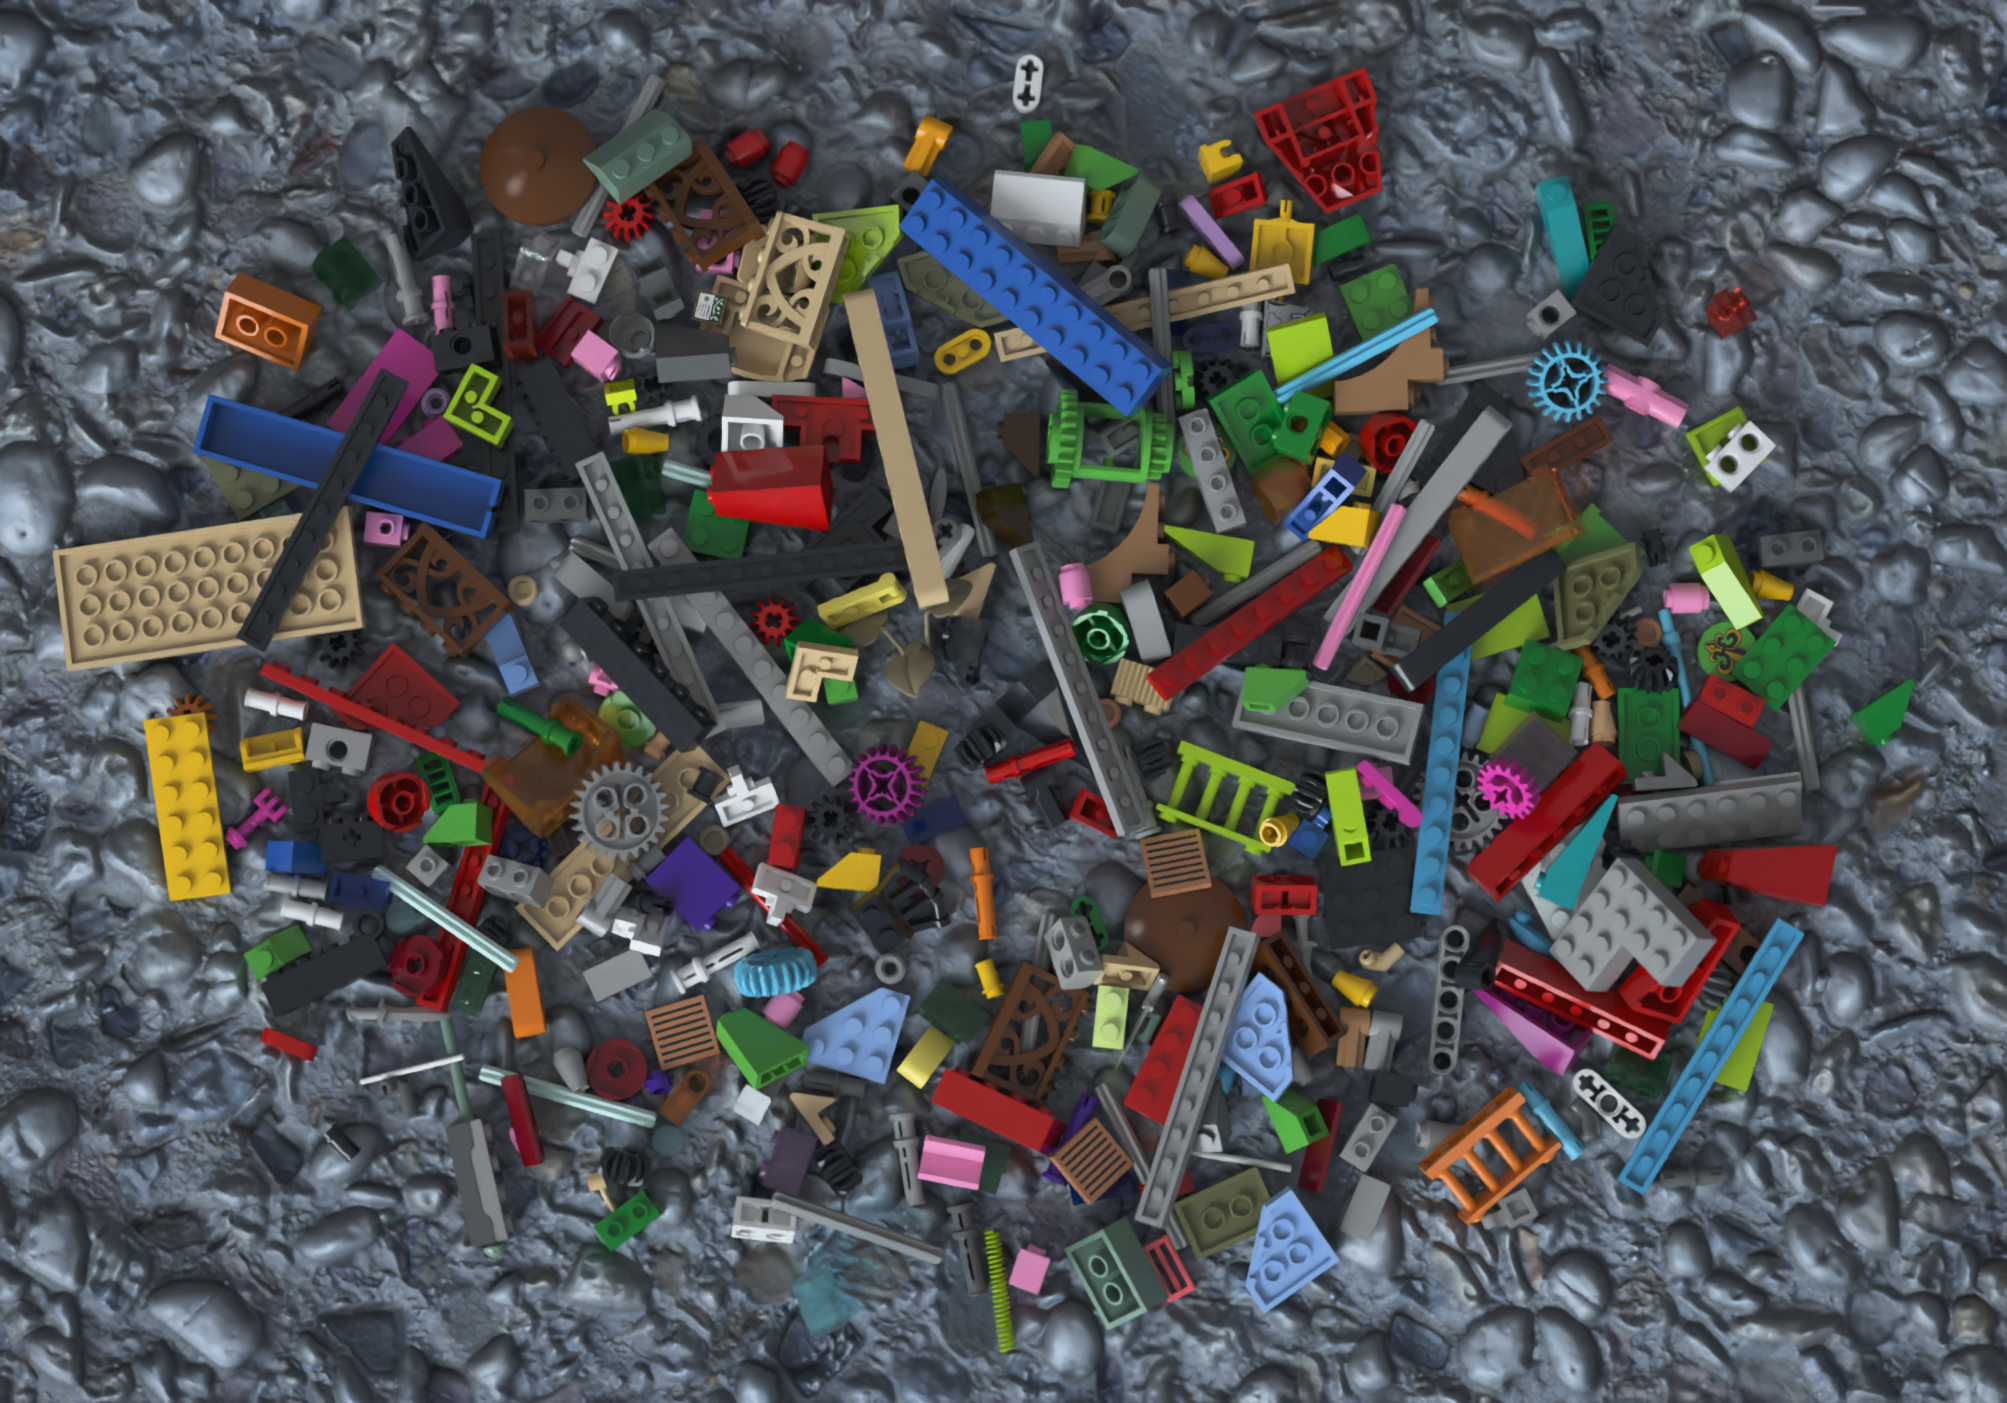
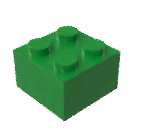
M695 489L682 542L692 555L721 560L744 557L752 521L716 516L714 504H709L707 492Z
M1526 638L1519 650L1503 704L1561 724L1568 713L1584 658Z

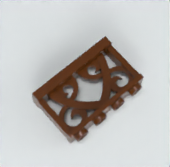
M702 136L692 142L694 146H692L691 156L646 186L643 190L651 203L656 200L660 206L656 210L663 222L666 224L670 221L674 226L670 229V232L678 245L685 243L687 249L683 252L691 265L695 266L698 264L704 273L714 263L753 239L755 241L760 240L766 234L743 196ZM694 164H696L688 174L683 172L686 169L693 166ZM673 177L683 180L682 185L677 182L668 183L669 186L674 187L671 193L667 194L662 191V185ZM706 179H712V183L707 187L697 184L700 181L704 185ZM693 190L703 195H714L722 191L724 192L714 204L712 211L713 220L698 219L686 215L688 202ZM675 202L674 213L667 203ZM730 207L731 211L727 214L722 213L724 219H720L721 209ZM683 227L689 230H693V232L690 235V238L683 229ZM738 229L735 232L728 235L727 237H725L724 232ZM712 233H718V240L714 245L706 250L698 247V241L701 238H707V244L709 245L713 239Z
M423 521L409 540L380 570L376 571L375 575L380 579L377 585L390 597L395 593L402 600L398 605L408 615L412 617L416 613L424 620L420 626L432 637L438 634L445 641L441 646L453 657L459 654L466 659L469 653L506 615L508 616L515 609V606L427 522ZM426 539L429 541L419 562L409 558ZM440 560H445L447 563L444 571L439 572L430 569L431 564L437 567V563ZM411 565L418 568L417 575L413 572L402 574L409 577L410 582L408 585L402 586L396 582L395 574L401 566ZM461 571L464 575L459 580L457 586V597L461 606H431L428 597V576L444 579L454 576ZM468 587H473L476 593L472 597L468 596L472 603L467 604L464 591ZM416 591L418 606L405 594H411ZM496 604L497 607L479 625L474 614ZM468 616L472 623L471 634L465 639L455 638L451 632L452 627L460 625L463 632L465 629L463 617ZM430 617L445 619L443 630Z
M1021 960L969 1071L1037 1104L1041 1098L1046 1100L1053 1083L1049 1082L1053 1071L1059 1072L1064 1063L1066 1055L1062 1054L1066 1043H1073L1079 1030L1075 1024L1080 1015H1086L1092 1000L1088 998L1090 992L1082 988L1062 990L1057 976ZM1031 974H1034L1055 984V986L1050 988L1043 996L1028 980ZM1061 991L1069 993L1073 1000L1071 1009L1066 1013L1059 1010V1005L1064 1002L1063 1000L1055 1001L1050 1006L1048 1000L1053 994ZM1033 1000L1035 1001L1036 1006L1027 1013L1020 1012L1019 1003L1021 1001H1027L1028 1007L1032 1005ZM1041 1010L1047 1025L1049 1041L1034 1050L1020 1054V1040L1016 1032L1008 1026L1010 1019L1017 1021L1030 1019ZM1057 1021H1066L1061 1034H1059ZM1004 1038H1011L1013 1040V1055H1008L1010 1047L1007 1049L1001 1047V1041ZM1051 1053L1050 1058L1046 1066L1044 1067V1065L1039 1061V1059ZM1023 1064L1022 1070L1027 1078L1028 1071L1036 1069L1038 1071L1036 1083L1031 1086L1021 1085L1016 1077L1017 1065ZM988 1065L1010 1066V1081L986 1071Z

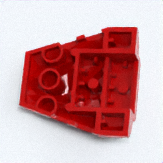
M1365 67L1253 113L1264 142L1325 214L1382 191L1380 152H1378L1377 134L1379 132L1378 124H1376L1375 109L1377 100Z

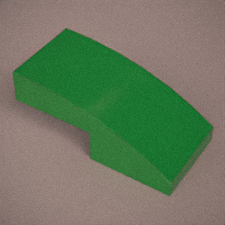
M1050 119L1020 123L1025 173L1030 171L1052 139Z
M1361 214L1347 218L1315 233L1312 257L1314 267H1319L1373 241Z

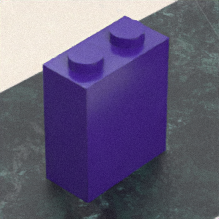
M688 836L645 879L661 896L671 897L674 900V905L671 906L698 932L703 928L709 931L720 919L717 914L725 906L729 910L741 898L738 894L741 888Z

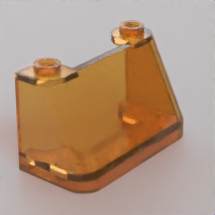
M1547 464L1531 471L1533 477L1468 509L1466 505H1463L1449 512L1451 518L1447 520V524L1473 586L1481 587L1493 581L1494 575L1500 576L1511 568L1556 546H1561L1565 544L1564 540L1569 541L1573 538L1576 540L1589 533L1557 467L1549 469Z
M571 694L566 695L562 700L556 701L551 706L549 720L558 719L562 721L563 726L570 730H579L583 733V743L575 755L571 757L565 755L561 748L545 744L541 736L538 735L510 761L501 755L492 757L481 769L484 781L530 832L540 839L550 835L569 818V814L577 811V807L570 805V802L579 800V796L573 792L574 789L581 791L584 789L580 779L592 780L589 771L593 770L600 774L601 764L606 765L611 770L612 761L618 762L620 769H622L625 761L621 734Z

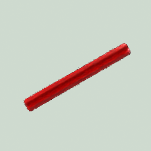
M726 848L718 856L719 859L768 913L770 906L765 905L766 898L751 892L755 874L732 848ZM785 913L784 921L780 922L778 926L797 947L811 950L814 960H816L817 968L821 967L828 960V956L789 913Z

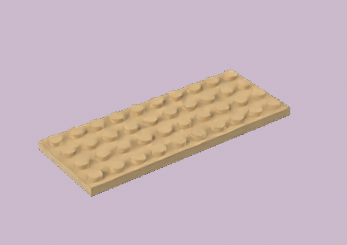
M344 506L271 642L366 628L351 507ZM303 513L53 550L67 671H78L249 645L236 638Z

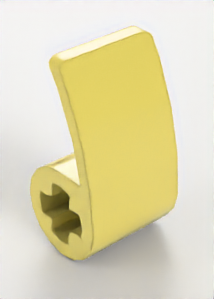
M931 1025L896 1071L921 1089L955 1043Z

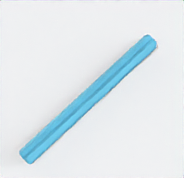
M1427 307L1273 389V393L1279 404L1283 405L1289 397L1293 398L1296 390L1306 393L1434 325L1439 321L1438 316L1432 307Z

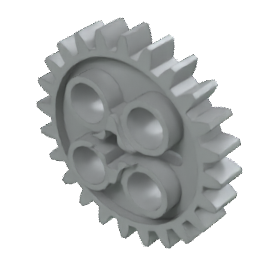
M1463 752L1461 755L1458 772L1468 774L1470 784L1467 788H1461L1456 785L1455 793L1459 797L1463 795L1467 797L1465 805L1479 818V822H1474L1463 806L1457 808L1454 805L1453 816L1457 814L1462 815L1467 821V826L1463 831H1457L1451 825L1450 842H1453L1455 851L1459 850L1461 843L1465 844L1467 850H1471L1472 841L1474 840L1480 847L1483 846L1482 836L1492 840L1494 835L1491 829L1493 828L1498 831L1503 829L1497 822L1498 819H1508L1506 814L1500 815L1499 808L1491 809L1489 807L1487 811H1479L1475 807V798L1478 795L1485 794L1484 791L1477 788L1481 783L1477 780V776L1481 773L1480 769L1490 760L1480 765L1478 764L1479 755L1476 754L1469 761L1467 752ZM1425 772L1419 773L1424 783H1414L1413 785L1420 791V794L1411 796V799L1419 801V805L1416 807L1418 811H1421L1420 813H1422Z
M612 761L611 770H609L606 765L601 764L600 774L593 770L589 771L592 780L580 779L581 784L584 786L583 791L573 790L579 796V800L570 802V805L577 807V812L569 814V817L578 819V823L572 826V830H582V833L577 838L578 841L589 840L586 849L592 851L597 847L596 856L602 857L607 851L609 860L614 861L618 853L620 859L626 861L628 852H630L634 858H638V848L648 852V841L659 842L654 835L656 831L665 833L664 828L659 823L660 821L669 820L668 817L661 815V811L669 808V805L661 803L660 800L667 794L666 792L656 791L661 785L660 781L649 782L653 773L648 771L641 776L642 766L636 765L631 771V764L629 762H624L622 769H620L618 762ZM616 784H619L620 786L618 793L619 798H617V794L615 792ZM636 786L639 790V797L636 801L629 802L627 800V791L629 788ZM606 789L609 793V800L605 805L600 806L596 800L597 794L601 790ZM619 806L625 807V812L620 813V818L614 815V810H617ZM638 816L642 821V826L638 832L632 833L629 823L634 817ZM609 820L612 824V830L608 835L602 836L599 826L603 821ZM620 821H621L622 830L624 831V837H623V838H620V837H619V833H620Z

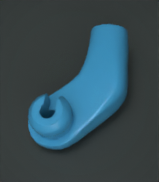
M1518 909L1515 915H1511L1509 918V924L1513 932L1528 949L1553 959L1554 956L1549 952V949L1554 943L1528 924L1531 920V915L1528 911Z

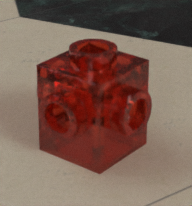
M1727 288L1711 297L1713 303L1703 308L1708 316L1709 323L1715 328L1721 340L1738 333L1758 320L1751 307L1749 298L1743 293L1741 288L1730 293Z

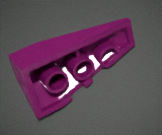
M1496 985L1488 991L1473 990L1536 1060L1561 1076L1577 1061L1595 1034Z

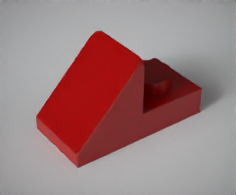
M1260 172L1252 173L1208 191L1216 220H1223L1246 210H1260L1267 202Z
M1081 788L1069 817L1077 823L1089 826L1108 837L1117 839L1118 835L1104 799Z

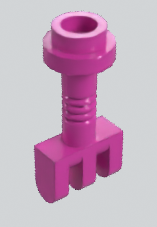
M269 786L253 800L259 807L253 813V816H250L236 830L232 827L227 830L228 834L224 838L236 850L240 847L244 848L248 844L244 839L267 817L276 823L290 809L287 804L282 805L277 811L273 809L281 801L278 795L273 797L268 803L265 801L273 792Z

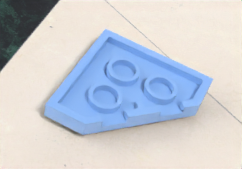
M1259 972L1242 994L1221 1060L1269 1099L1277 1102L1295 1079L1286 995L1282 988L1262 972Z
M881 987L805 1029L802 1042L806 1043L809 1047L807 1062L885 1084L911 996Z
M1289 1186L1263 1203L1245 1285L1264 1314L1340 1261Z

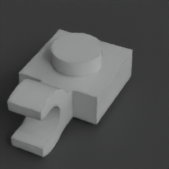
M1524 1187L1498 1200L1497 1204L1500 1209L1486 1215L1481 1219L1485 1230L1491 1229L1505 1221L1509 1229H1512L1538 1216V1213Z

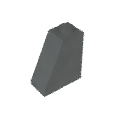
M665 322L656 323L655 360L659 383L731 378L732 365H737L736 347H730L729 335Z

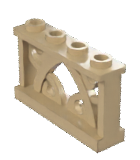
M778 210L775 218L772 217L768 223L767 234L769 237L766 246H762L759 251L758 263L760 265L757 274H753L748 286L750 296L748 302L743 303L740 309L739 320L741 321V326L747 331L814 350L851 235L846 229L829 226ZM790 228L800 229L804 236V245L799 247V243L793 235L791 244H783L785 231ZM809 231L831 237L829 243L811 244ZM778 251H780L783 255L776 259ZM810 256H813V263L817 260L822 262L819 270H811ZM802 259L806 274L816 282L814 289L809 288L798 291L787 302L778 284L777 274L790 264ZM767 286L771 295H764ZM801 298L809 299V305L806 309H802L800 303L797 305L796 311L793 309L794 305ZM764 304L770 306V311L765 314L766 316L774 315L778 309L782 313L774 322L765 324L758 318L760 307ZM788 318L800 327L801 330L799 334H795L778 328Z

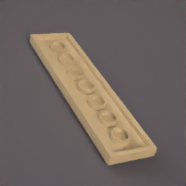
M700 746L694 751L680 753L676 749L653 772L649 782H661L656 791L666 792L667 795L660 802L669 805V808L661 811V815L668 817L669 820L660 821L659 825L664 828L665 833L656 831L654 835L659 842L648 841L649 847L654 843L662 851L709 805L686 793L688 788L693 787L700 773L698 770L700 765L724 777L723 782L717 784L711 796L712 801V798L717 797L732 782L730 777ZM638 788L627 797L629 802H634L638 799ZM619 806L617 810H614V815L620 818V813L625 812V807ZM638 816L634 817L629 823L632 833L638 832L642 826V821ZM609 820L603 821L599 826L602 836L608 835L612 830V824ZM620 821V833H619V837H620V838H623V837H624V831L622 830L621 821ZM589 840L583 841L548 875L554 880V884L544 909L519 903L515 909L559 952L584 927L576 922L575 919L588 899L594 897L610 872L626 883H629L634 878L626 868L631 864L629 862L631 859L633 861L637 859L630 852H628L626 861L621 860L618 853L614 861L608 859L607 851L602 857L596 856L597 847L589 851L586 849ZM638 848L639 856L645 852L641 848Z

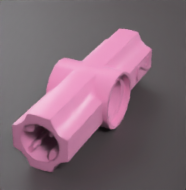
M1610 363L1607 364V370L1601 376L1608 377L1609 381L1605 384H1600L1599 387L1606 389L1609 395L1624 401V405L1629 409L1645 416L1649 414L1676 429L1678 428L1687 412L1689 404L1662 391L1658 384L1647 378L1635 377Z

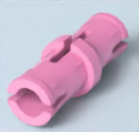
M449 275L431 277L433 286L431 311H434V335L439 334L440 329L453 327L452 311L455 310V303L452 302L451 276Z

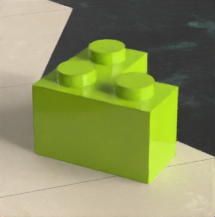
M471 363L443 416L445 420L499 449L502 448L515 424L510 416L490 407L502 384L501 379L497 375Z

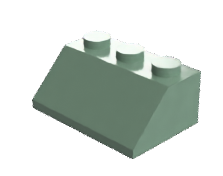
M655 108L584 157L583 161L618 204L621 205L691 156L692 142L691 138L672 116Z
M1126 1216L1064 1249L1107 1330L1151 1310L1169 1298Z

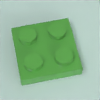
M1394 263L1338 287L1361 342L1412 316V302Z

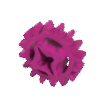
M1504 756L1500 761L1497 757H1494L1490 762L1488 761L1480 769L1481 773L1477 776V780L1481 782L1477 788L1485 792L1482 797L1483 800H1490V808H1499L1500 815L1502 816L1508 812L1511 819H1515L1517 815L1523 819L1527 814L1530 815L1538 806L1537 803L1541 800V796L1537 794L1540 786L1533 784L1536 778L1535 776H1528V768L1526 766L1519 768L1517 760L1509 763L1507 757Z

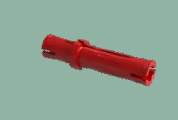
M1071 737L1025 754L1018 756L1017 754H1012L1009 756V759L985 766L984 769L990 785L1015 776L1016 778L1023 777L1024 773L1077 756L1073 740Z

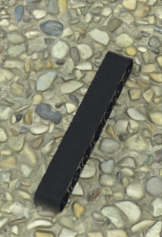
M1550 544L1391 667L1390 671L1407 693H1410L1561 575L1568 567Z

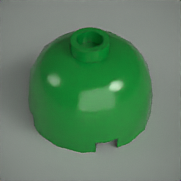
M1095 603L1083 608L1076 615L1071 625L1083 659L1087 662H1090L1091 659L1101 662L1100 665L1117 662L1124 656L1131 640V626L1126 615L1118 607L1109 603Z

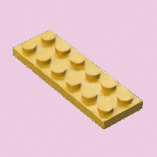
M206 711L145 719L143 722L170 901L230 894L232 887Z

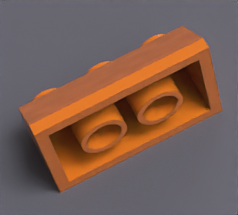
M239 272L225 290L215 337L298 372L316 334L323 307Z

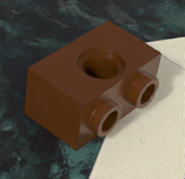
M1193 569L1165 591L1163 600L1182 622L1210 600L1213 594L1211 592L1213 585L1203 572L1197 574Z

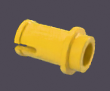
M993 959L975 964L984 988L982 994L986 995L988 1000L1005 994L1003 989L1005 984L1000 982Z

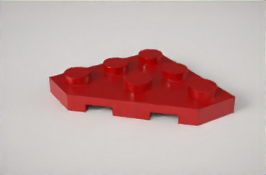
M392 643L347 692L345 699L354 703L359 698L375 705L373 711L383 716L386 711L403 718L400 724L412 728L414 723L422 727L442 726L462 704L395 643ZM332 709L354 731L382 730L338 709Z

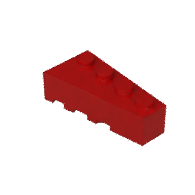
M1701 898L1689 911L1717 941L1682 987L1661 986L1641 964L1624 981L1617 991L1631 1010L1673 1023H1681L1741 926L1726 905Z
M1179 994L1176 996L1122 1105L1165 1126L1203 1009L1201 1005Z
M957 1067L955 1072L947 1068L945 1069L930 1102L1048 1157L1053 1155L1052 1150L1058 1145L1067 1126L1053 1118L1054 1111L1039 1104L1035 1110L1026 1105L1028 1099L1013 1092L1007 1097L999 1093L1000 1086L985 1079L982 1084L971 1080L974 1074Z

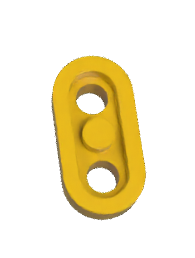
M971 329L940 346L934 357L936 368L945 375H954L982 360L989 354L991 349L989 335L981 329ZM973 341H979L982 347L975 351L971 349L970 344ZM951 355L955 358V363L947 365L944 363V358Z

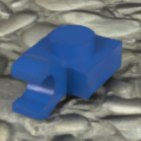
M1323 806L1312 823L1304 818L1287 844L1313 861L1330 836L1323 831V828L1331 818L1330 809Z

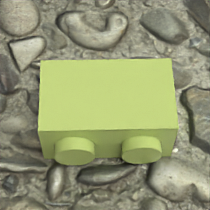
M1098 985L1092 1047L1123 1050L1129 988Z

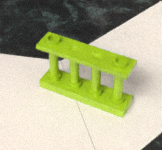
M1181 740L1176 754L1182 756L1180 761L1183 763L1167 805L1165 806L1160 803L1156 805L1155 811L1160 812L1159 818L1176 824L1178 819L1246 845L1245 851L1260 857L1263 852L1269 854L1272 846L1264 844L1259 834L1261 825L1264 820L1273 817L1280 799L1283 800L1284 795L1291 796L1296 784ZM1201 763L1210 767L1209 772L1211 775L1194 817L1178 811L1193 768ZM1228 773L1238 777L1237 783L1240 785L1224 827H1220L1206 820L1221 780L1226 778ZM1255 785L1267 788L1266 794H1268L1251 839L1236 833L1235 830L1251 788L1254 789Z

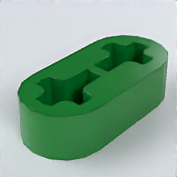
M1079 897L1071 905V917H1083L1082 915L1077 916L1075 912L1079 909L1080 902H1084L1086 906H1092L1093 910L1089 912L1091 922L1088 924L1089 927L1093 925L1096 934L1103 935L1104 939L1099 941L1100 946L1097 947L1098 952H1100L1107 946L1109 938L1098 906L1090 897Z

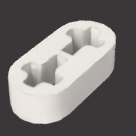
M1034 55L1021 57L1016 66L1013 105L1019 112L1024 114L1035 111L1040 102L1043 64ZM1028 62L1033 63V67L1038 69V72L1032 73L1031 81H1026V71L1021 70L1022 67H1027ZM1025 87H1030V97L1035 98V101H1030L1028 106H1023L1022 100L1018 99V97L1024 95Z

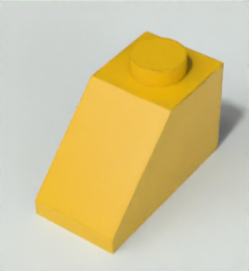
M1353 502L1352 507L1341 506L1309 531L1308 538L1321 542L1370 548L1378 532L1381 513L1372 511L1371 505L1366 503Z
M858 847L857 853L850 852L817 880V887L870 892L879 885L882 856L875 855L876 849Z

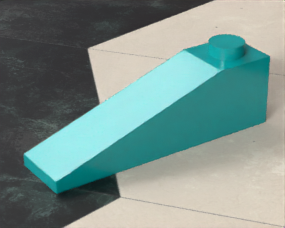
M1568 175L1540 182L1534 191L1564 297L1569 302L1589 267V261Z
M1609 794L1548 865L1545 873L1539 872L1533 886L1534 889H1537L1535 896L1573 910L1617 801V795Z

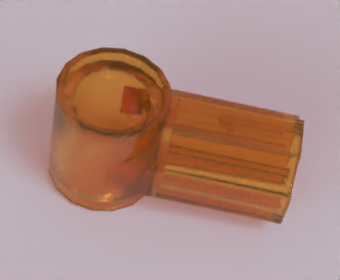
M704 1068L692 1069L685 1075L684 1079L658 1110L672 1123L680 1126L704 1095L711 1089L713 1083L711 1074ZM700 1074L705 1078L706 1086L703 1090L698 1091L691 1087L690 1078L692 1075Z

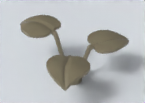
M952 578L945 579L949 602L925 607L927 609L924 611V644L919 641H913L904 648L889 629L884 627L889 621V615L885 610L839 627V631L842 635L849 636L853 640L855 647L870 645L879 638L880 632L885 634L902 654L893 658L886 667V676L889 682L904 694L918 698L922 687L931 677L936 667V660L929 652L933 649L930 643V615L933 614L936 618H944L954 613L971 593L973 584L970 581Z

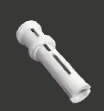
M697 394L692 395L691 399L677 402L667 400L663 406L608 417L612 436L621 434L625 429H631V427L645 429L664 424L674 427L677 426L678 422L693 419L702 421Z
M751 931L749 934L723 946L704 958L694 957L691 963L676 971L672 969L669 972L681 995L686 993L687 988L700 981L704 983L709 981L708 979L711 978L710 974L761 947Z

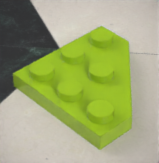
M897 204L812 214L813 221L846 229L851 235L829 304L844 303L843 294L859 291L903 238V231L898 228L903 221L902 206ZM813 232V236L818 237L817 243H829L831 237ZM820 260L815 261V271L821 268L822 262Z

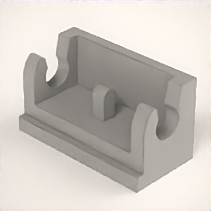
M630 945L582 967V973L596 1002L652 977L644 954L630 949Z

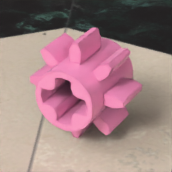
M595 663L588 682L595 685L594 693L607 697L610 691L614 692L620 689Z

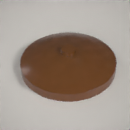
M534 107L519 111L504 119L492 131L484 144L479 164L482 187L495 208L505 217L516 223L534 227L561 223L578 213L595 192L598 178L584 163L583 158L596 150L597 145L587 128L574 116L564 111L549 107Z
M1211 875L1212 887L1157 898H1151L1147 882L1137 892L1128 907L1124 921V940L1157 963L1160 968L1158 973L1168 975L1170 980L1165 989L1178 992H1192L1210 987L1229 926L1246 930L1243 910L1236 896L1224 883Z

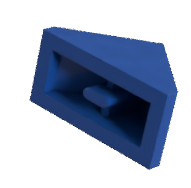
M267 841L265 871L327 876L328 863L320 864L318 844L297 841Z

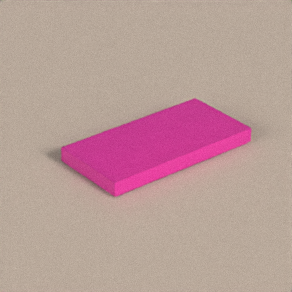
M398 328L326 425L335 431L346 434L381 368H384L410 382L378 442L387 446L420 403L423 395L430 390L441 375L436 372L433 352Z

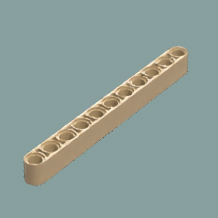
M869 288L843 294L918 607L923 608L949 602L948 591L874 289Z

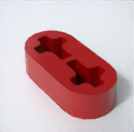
M264 1027L259 1040L267 1045L312 1062L319 1048L268 1027Z

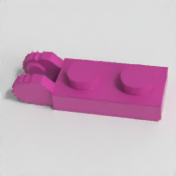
M1367 760L1360 761L1355 767L1358 773V781L1368 790L1372 786L1381 795L1378 797V800L1389 810L1395 807L1398 810L1399 820L1405 823V826L1413 828L1418 827L1419 824L1421 825L1424 818L1422 817L1423 814L1420 813L1421 811H1418V808Z

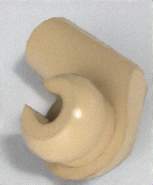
M1396 942L1384 953L1366 949L1359 955L1360 965L1369 971L1384 972L1405 951Z

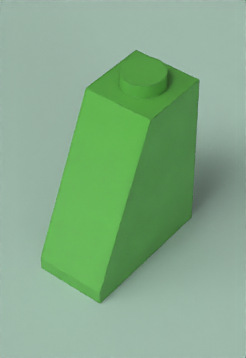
M745 1007L735 1012L729 1011L718 1020L717 1039L755 1091L807 1064L809 1047L806 1043Z

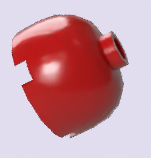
M1394 411L1379 412L1371 416L1364 423L1359 434L1358 443L1361 455L1373 468L1386 474L1391 473L1417 425L1407 416Z
M400 770L389 771L379 776L371 785L367 795V805L371 817L383 828L397 833L409 832L422 823L423 820L420 819L425 811L428 812L430 792L426 783L416 775Z

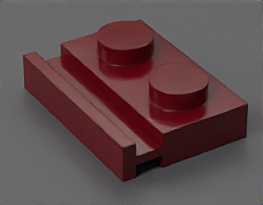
M568 295L532 344L569 370L575 362L571 355L572 351L588 330L596 334L604 320Z

